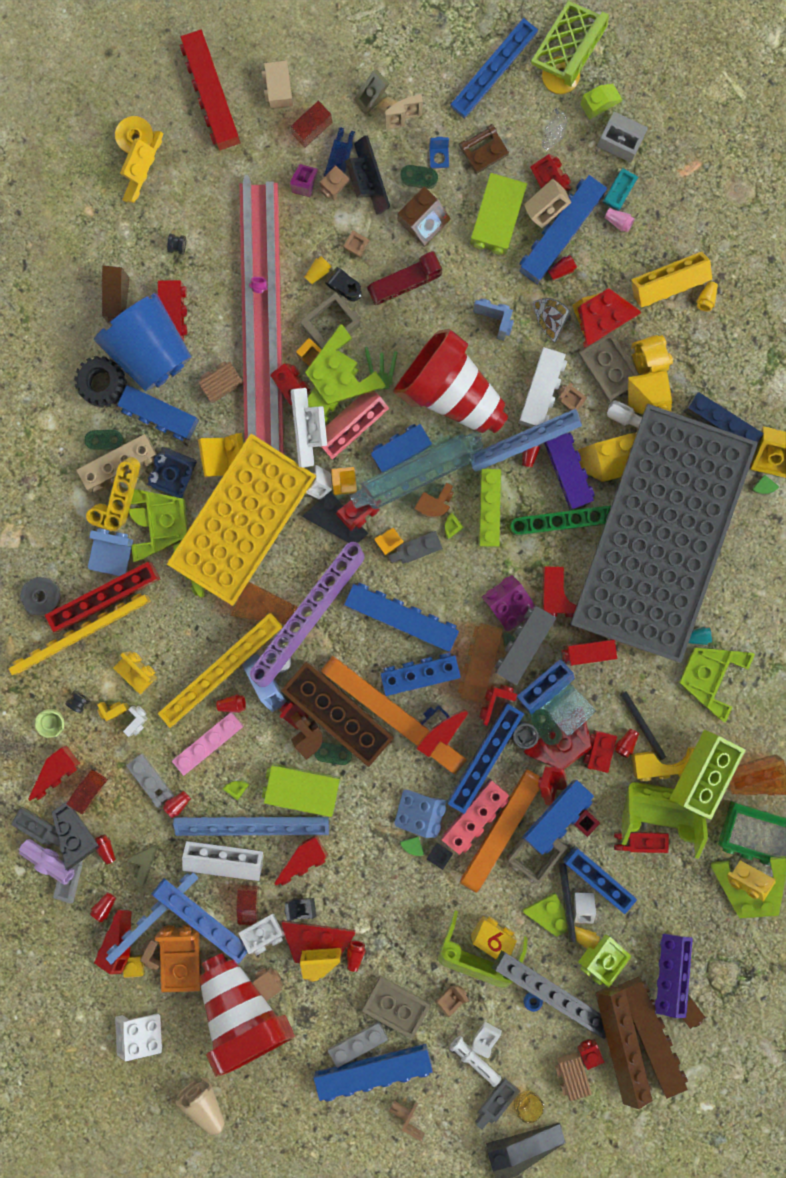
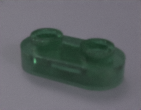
M406 165L400 173L402 183L407 186L417 188L425 186L427 189H432L438 183V174L432 168ZM412 172L413 176L409 177L407 173ZM431 175L432 179L427 180L425 176Z
M92 430L85 435L84 442L91 450H115L123 445L124 437L117 430ZM113 437H117L116 443H112ZM94 438H98L97 444H93Z
M543 709L536 710L531 718L534 727L544 743L557 745L562 739L560 728L550 712ZM542 716H545V722L542 723L540 719ZM552 732L556 735L554 739L550 737Z
M322 742L320 748L314 753L318 761L336 765H347L352 759V753L346 747ZM322 748L327 749L328 753L326 755L321 754L320 750ZM345 752L347 756L345 758H341L339 756V753Z

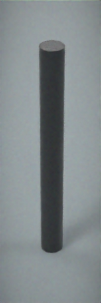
M628 692L621 693L620 696L659 760L665 759L667 756Z
M559 863L569 942H577L567 865Z

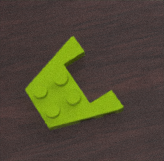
M342 324L337 328L305 372L328 405L386 387L376 371L361 382H358L337 353L338 349L352 340V337Z
M138 489L134 490L131 505L147 504L151 542L131 545L133 562H139L182 541L188 532L185 499Z
M693 647L678 683L718 719L726 723L732 706L714 699L729 663L749 670L755 654Z
M786 856L770 857L772 878L775 879L776 883L764 901L759 898L757 900L753 899L746 891L741 888L740 890L735 889L730 885L727 876L731 872L729 861L711 863V867L739 919L779 916L786 879Z

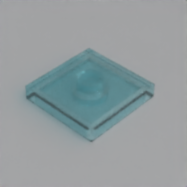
M571 683L542 707V710L567 736H570L596 712V709Z

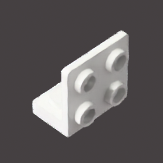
M159 1014L130 1020L123 1015L115 1017L118 1057L124 1061H129L162 1052Z

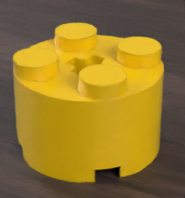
M653 335L633 342L631 345V349L634 348L635 353L631 354L638 374L643 373L644 375L668 371L669 366L673 364V358L667 351L666 339L663 335Z

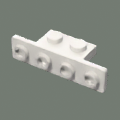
M306 388L292 389L291 400L299 467L313 466V447L327 446L323 406L308 407Z

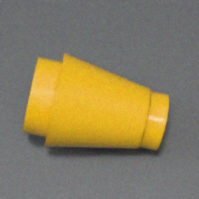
M320 256L314 260L304 277L313 285L314 282L330 272L329 269L332 266Z
M707 282L696 301L697 308L701 311L709 312L715 307L717 283Z
M575 926L577 942L586 949L589 947L595 949L600 936L596 935V932Z

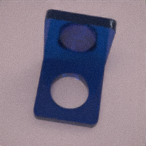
M437 704L434 708L429 707L423 713L425 717L420 721V724L423 725L438 709L446 717L450 715Z

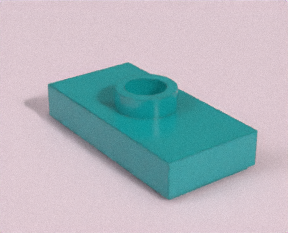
M622 168L602 203L619 211L636 183L638 176Z

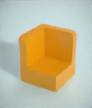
M308 338L296 351V354L310 366L322 349Z
M354 467L331 469L334 495L357 492Z
M394 528L374 539L385 556L404 543Z

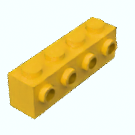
M701 251L633 278L631 283L634 299L642 308L697 285H702L712 280L711 262Z

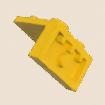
M236 433L224 438L198 439L204 476H224L244 445L242 433Z
M122 652L120 655L122 659L113 669L141 695L157 679L154 675L156 672L151 666H145L141 662L142 658L136 652Z

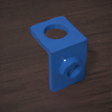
M449 137L430 138L431 169L449 168ZM438 153L443 154L445 157V161L441 164L434 161V156Z

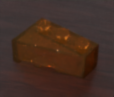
M248 582L230 616L262 620L269 613H272L279 623L286 624L298 606L252 582Z
M774 754L739 764L727 789L732 794L786 795L785 762L780 756Z

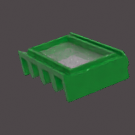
M730 801L718 845L726 853L734 855V852L741 853L743 858L752 860L753 857L758 858L760 863L771 866L770 857L786 856V817H780L767 811L764 812Z

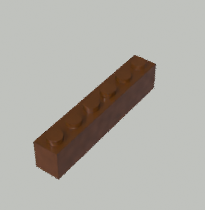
M638 976L619 984L618 987L624 988L626 991L633 1023L666 1099L687 1091L685 1083L688 1082L684 1071L679 1070L678 1065L681 1063L676 1052L672 1053L670 1047L673 1044L669 1035H665L663 1029L666 1027L661 1016L657 1017L655 1014L654 999L650 1000L647 994L650 992L647 982H642Z
M615 986L605 987L595 994L622 1102L624 1105L641 1109L653 1100L626 991L624 988Z

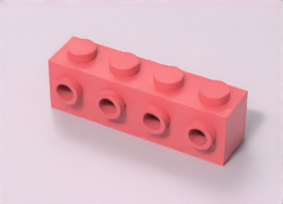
M375 391L361 394L325 426L327 446H320V448L333 460L380 418L389 407Z
M489 779L477 793L466 813L463 814L461 812L441 836L442 841L459 855L462 852L466 853L472 844L470 842L474 837L478 838L483 833L484 825L494 820L497 815L495 812L499 807L502 809L508 803L509 794L492 779Z

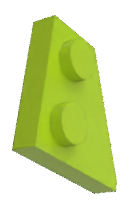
M555 892L522 909L524 914L556 937L567 932L565 910Z

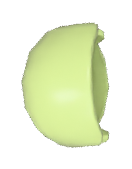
M55 709L43 710L35 719V729L39 735L46 738L57 737L65 726L64 717Z

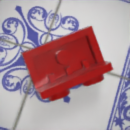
M284 363L273 371L270 376L288 403L292 405V389L306 388L308 398L311 394V388L306 381L301 380L299 377L300 372L295 365Z
M545 767L543 776L539 777L538 788H540L541 797L547 806L554 802L557 790H564L569 785L565 771L560 767Z

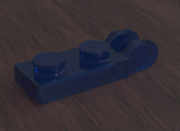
M339 128L336 140L334 139L324 177L335 166L344 174L346 173L347 166L345 161L350 158L355 131L351 130L348 142L345 143L342 142L344 128Z

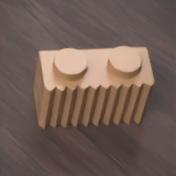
M222 362L216 367V371L212 373L206 372L200 376L201 380L198 383L211 403L216 402L243 385L242 379L231 362Z
M579 1052L556 1058L558 1065L554 1066L558 1077L562 1076L564 1082L560 1084L563 1095H567L569 1101L592 1095Z

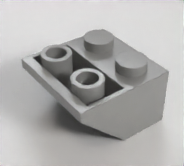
M613 112L597 147L631 163L648 127Z

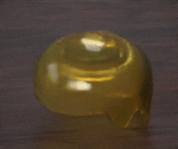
M525 1090L518 1094L514 1100V1112L522 1122L532 1124L542 1116L544 1103L534 1091Z

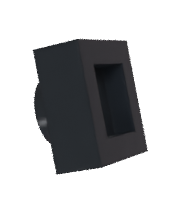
M437 842L429 853L427 860L443 870L452 857L453 852Z

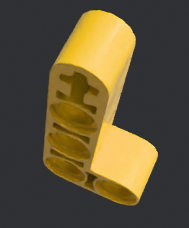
M128 457L118 465L109 504L107 506L98 503L87 511L86 519L90 524L109 531H117L126 523L140 470V463L136 458ZM121 482L126 483L128 489L123 488ZM117 500H120L123 503V506H120L117 503ZM94 511H97L100 514V517H97ZM112 517H115L119 524L115 523Z

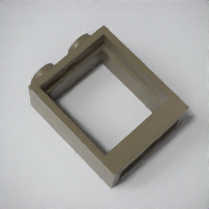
M336 292L300 321L301 326L321 349H323L327 341L313 326L311 321L335 302L352 321V323L345 327L347 332L351 334L360 327V316L355 310L351 311L347 307L349 304L343 295L339 297Z
M521 838L507 856V860L510 862L508 865L516 872L521 870L525 874L523 877L532 884L534 881L540 884L567 849V846L559 839H556L553 843L555 850L535 874L515 858L527 843Z

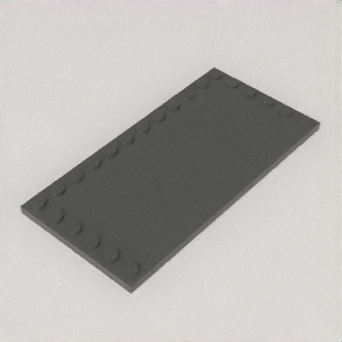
M647 404L570 625L681 663L758 442Z

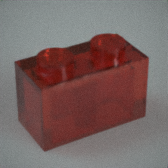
M318 100L290 126L292 135L306 148L333 123L332 114Z

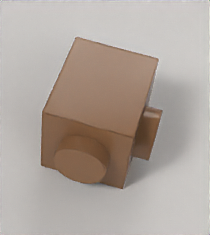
M270 966L267 969L263 967L254 974L256 977H254L253 984L266 1001L282 991L283 983L280 981L281 976L276 969L273 970Z

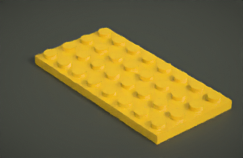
M251 433L169 559L167 565L233 606L316 475L304 467L300 468L298 463Z

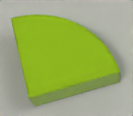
M147 508L129 509L131 518L137 524L149 527Z
M453 513L448 516L445 522L444 530L447 539H450L464 528Z
M237 780L226 784L222 789L238 800L250 784Z

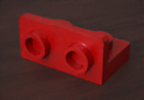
M548 154L530 166L541 189L554 179L566 191L571 190L569 185L571 180L561 170L562 163L557 156Z
M364 489L338 510L336 515L350 531L355 527L359 529L367 522L365 519L369 515L374 517L380 511L378 507L382 502L379 500L376 503Z
M594 730L593 734L590 733L592 748L589 752L585 753L583 763H585L587 769L608 773L617 735Z

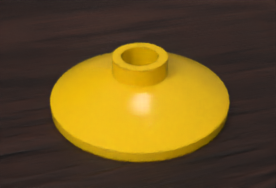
M563 56L554 57L553 60L562 58ZM565 62L559 63L555 67L558 70L564 71L566 64ZM544 70L542 72V80L545 87L555 94H567L573 91L580 79L579 73L570 87L564 84V79Z
M130 116L123 119L115 130L116 142L121 150L129 153L134 141L132 138L135 135H138L139 139L149 146L153 140L151 125L139 116Z

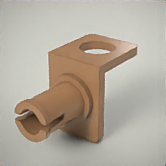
M394 1101L389 1112L404 1120L405 1124L402 1131L422 1141L425 1133L409 1124L418 1102L415 1103L413 1108L408 1109Z

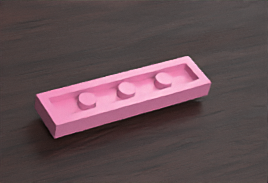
M233 712L229 713L172 760L173 764L183 776L186 775L244 726Z

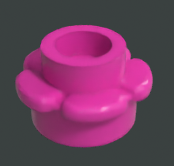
M252 277L249 287L255 293H263L268 288L267 280L263 277Z

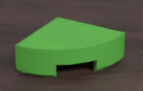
M763 475L752 488V491L758 494H769L776 491L779 486L769 477Z
M419 836L400 841L401 846L407 853L414 856L424 855Z

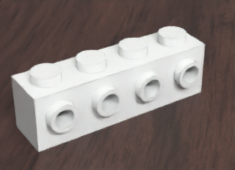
M545 347L542 349L518 422L519 424L532 428L549 420L550 415H547L548 408L553 407L555 397L552 395L554 389L558 390L561 379L558 377L560 371L564 372L567 361L564 358L566 354Z
M186 841L182 857L183 871L259 881L263 865V852Z

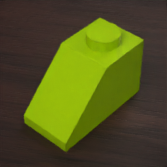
M614 84L599 85L583 95L580 105L590 120L622 102V98Z

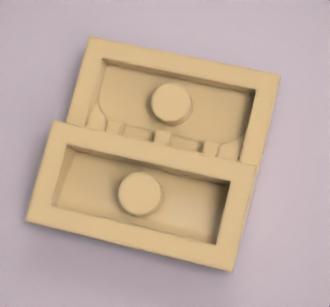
M422 94L405 98L385 111L386 130L405 127V119L421 117L423 107Z

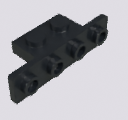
M364 135L354 143L358 158H349L345 163L356 197H371L375 213L379 215L390 208V203L369 137Z

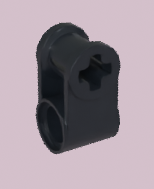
M339 267L334 269L325 282L330 289L343 295V297L351 302L358 301L362 296L360 283ZM356 288V292L352 291L350 293L349 289L354 290Z

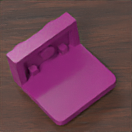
M513 575L503 579L500 584L488 590L482 596L484 602L494 612L506 631H511L526 620L524 618L525 613L529 607L533 609L535 606L522 584Z

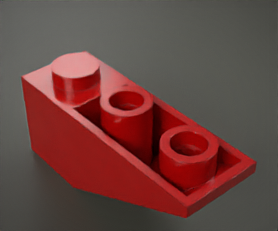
M158 280V296L184 341V336H187L188 333L187 324H184V317H187V305H184V298H187V287L184 286L181 280Z
M67 745L61 747L46 759L28 798L29 801L35 798L37 801L47 794L46 790L49 787L54 789L62 783V777L65 775L69 777L78 770L76 766L80 762Z
M318 835L299 844L274 883L275 886L280 883L283 886L292 881L291 877L297 874L302 876L309 871V867L313 865L318 867L326 862L325 859L328 854Z
M118 910L114 915L113 922L105 934V939L94 961V964L110 975L122 974L130 957L129 947L112 964L106 960L109 956L106 952L114 944L119 946L124 941L122 937L131 930V910Z

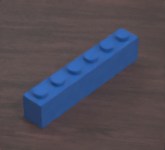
M590 175L585 180L583 178L576 186V193L568 196L571 203L553 218L555 221L552 225L548 224L542 232L544 235L540 241L537 239L530 248L533 251L529 256L525 255L519 263L521 265L519 272L537 285L607 190V187Z
M360 582L358 585L353 584L344 604L345 606L448 652L451 651L459 633L456 630V625L447 621L445 624L438 622L439 618L432 614H428V616L420 614L422 610L411 606L410 609L404 607V602L396 598L393 601L386 599V594L378 590L375 593L368 591L369 586Z
M508 703L504 704L448 798V805L463 814L466 813L522 719L523 712Z
M426 1043L347 1063L338 1068L335 1066L315 1071L314 1081L319 1101L325 1100L327 1102L341 1095L348 1097L357 1091L368 1092L373 1087H388L393 1082H407L417 1076L419 1078L427 1077L430 1073H433Z

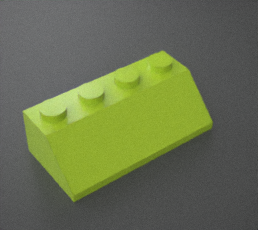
M704 729L670 800L711 820L746 750Z

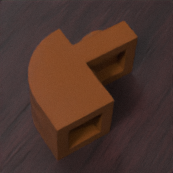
M446 483L438 499L423 492L414 510L428 518L443 516L450 509V506L444 504V502H449L454 494L451 491L453 486Z

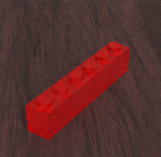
M202 29L180 36L183 43L179 45L182 55H187L188 62H185L189 74L193 73L195 79L191 81L195 92L199 91L201 96L197 98L201 110H206L207 115L204 116L207 128L211 127L213 131L210 134L213 145L217 144L220 151L241 144Z
M146 562L45 614V617L52 631L60 632L161 580L153 563Z

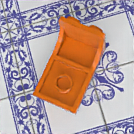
M174 925L163 926L155 936V941L160 944L161 992L200 991V933L190 925H183L182 928H175Z

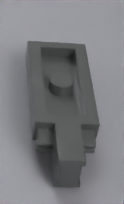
M436 531L400 545L396 548L398 552L389 555L391 563L401 560L402 564L443 548Z
M24 807L19 809L11 825L42 844L50 845L52 842L60 846L59 837L54 825Z
M504 1077L478 1111L480 1115L475 1121L476 1125L483 1130L488 1122L491 1124L494 1121L497 1122L520 1093V1089Z

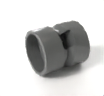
M519 722L511 737L519 747L529 749L537 743L538 732L530 723Z

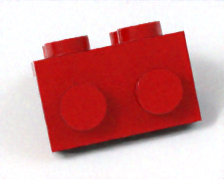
M501 684L500 687L492 685L491 689L487 688L485 694L486 707L481 708L479 715L483 725L487 726L496 696L511 701L516 700L517 693L513 691L514 688Z

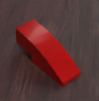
M463 709L443 719L422 738L416 749L430 757L440 741L448 745L468 715V711Z

